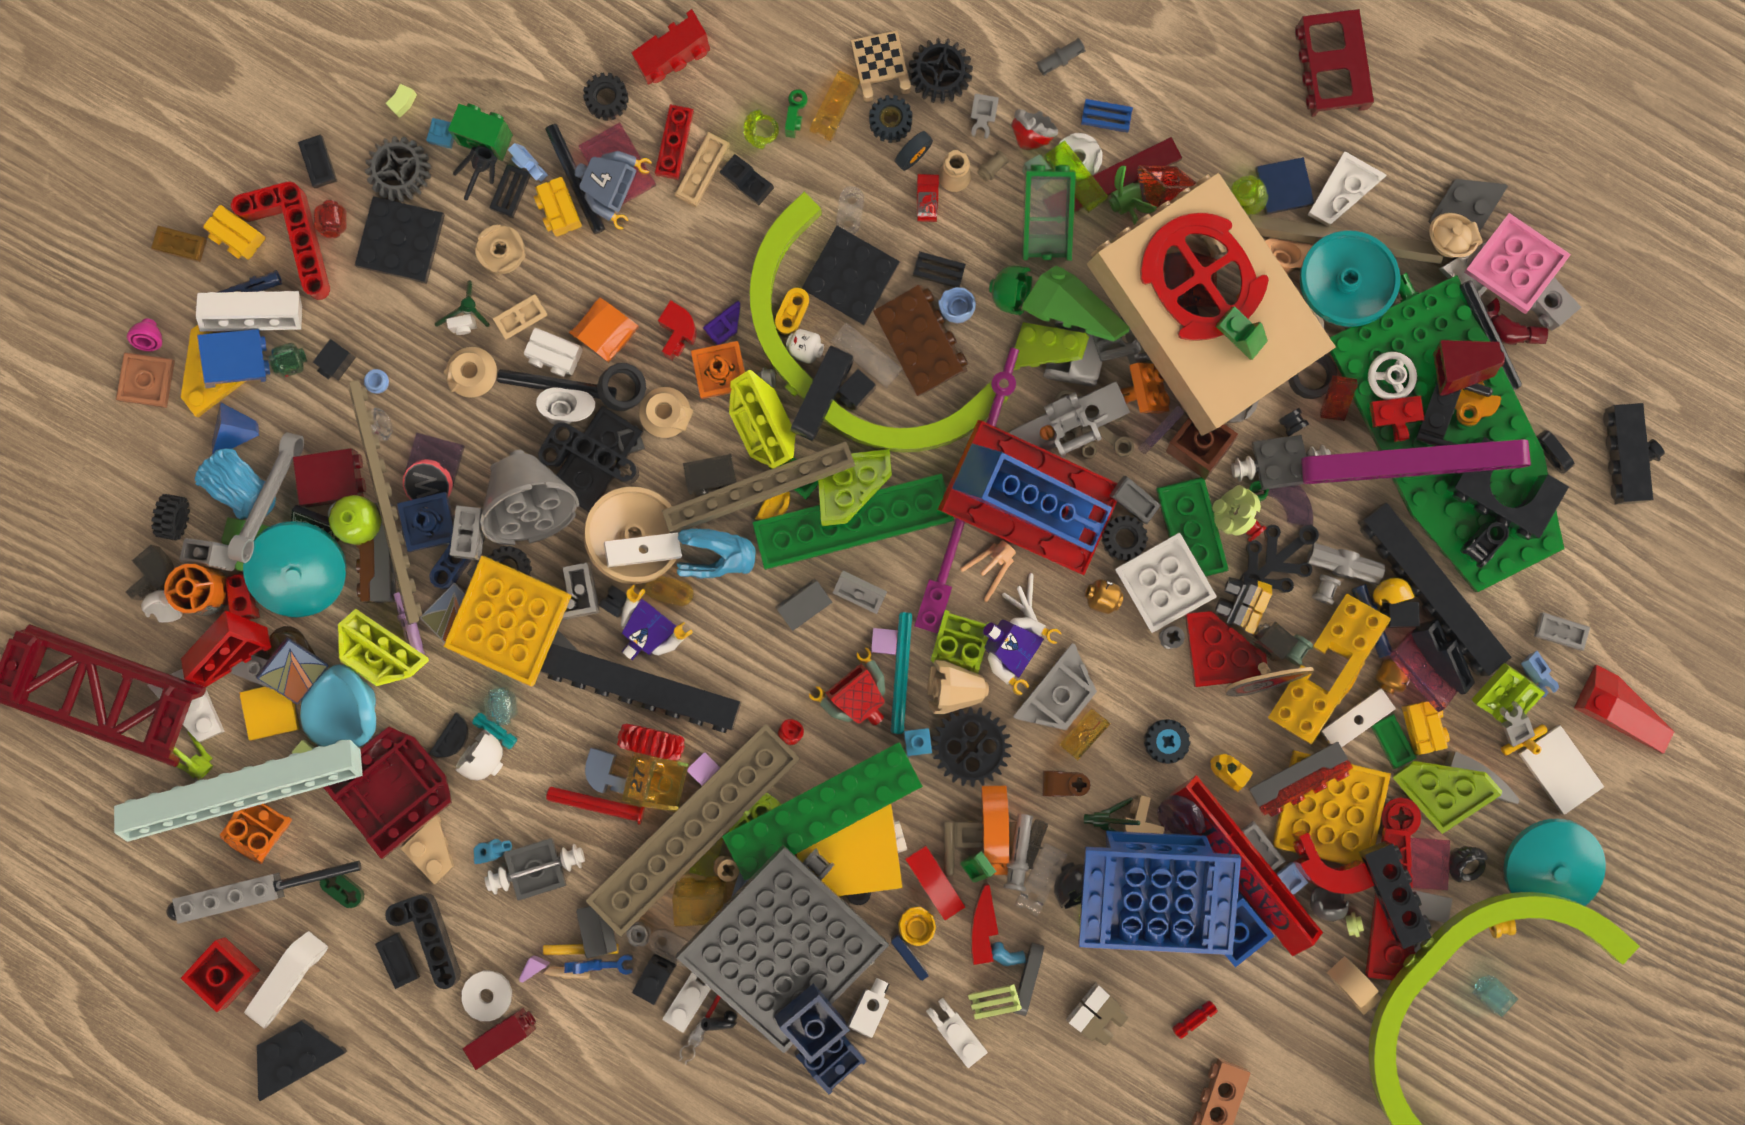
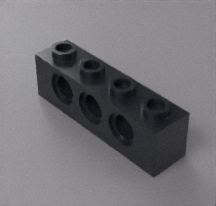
M1383 841L1359 851L1362 862H1365L1375 885L1373 886L1396 944L1405 949L1431 938L1429 932L1431 924L1427 916L1421 913L1419 908L1422 905L1416 891L1413 892L1409 883L1412 882V878L1406 868L1403 869L1400 859H1402V854L1398 846L1393 845L1391 842ZM1391 864L1392 872L1388 876H1384V866ZM1401 887V896L1398 899H1393V891ZM1406 911H1411V919L1408 922H1403V914Z

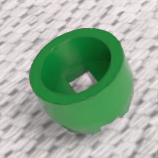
M1260 481L1253 482L1249 487V490L1253 493L1264 491V494L1257 495L1260 502L1267 498L1269 489L1262 490Z

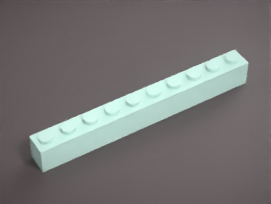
M339 740L335 744L315 747L311 751L304 753H293L279 760H268L264 764L254 767L247 766L240 771L222 773L215 778L198 780L186 786H176L169 791L161 793H151L147 797L137 800L130 799L114 806V833L128 842L362 776L361 751L351 740Z

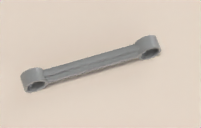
M289 432L282 436L279 445V455L240 534L235 535L229 543V559L247 563L250 560L254 550V539L284 480L293 457L302 454L304 448L303 436Z

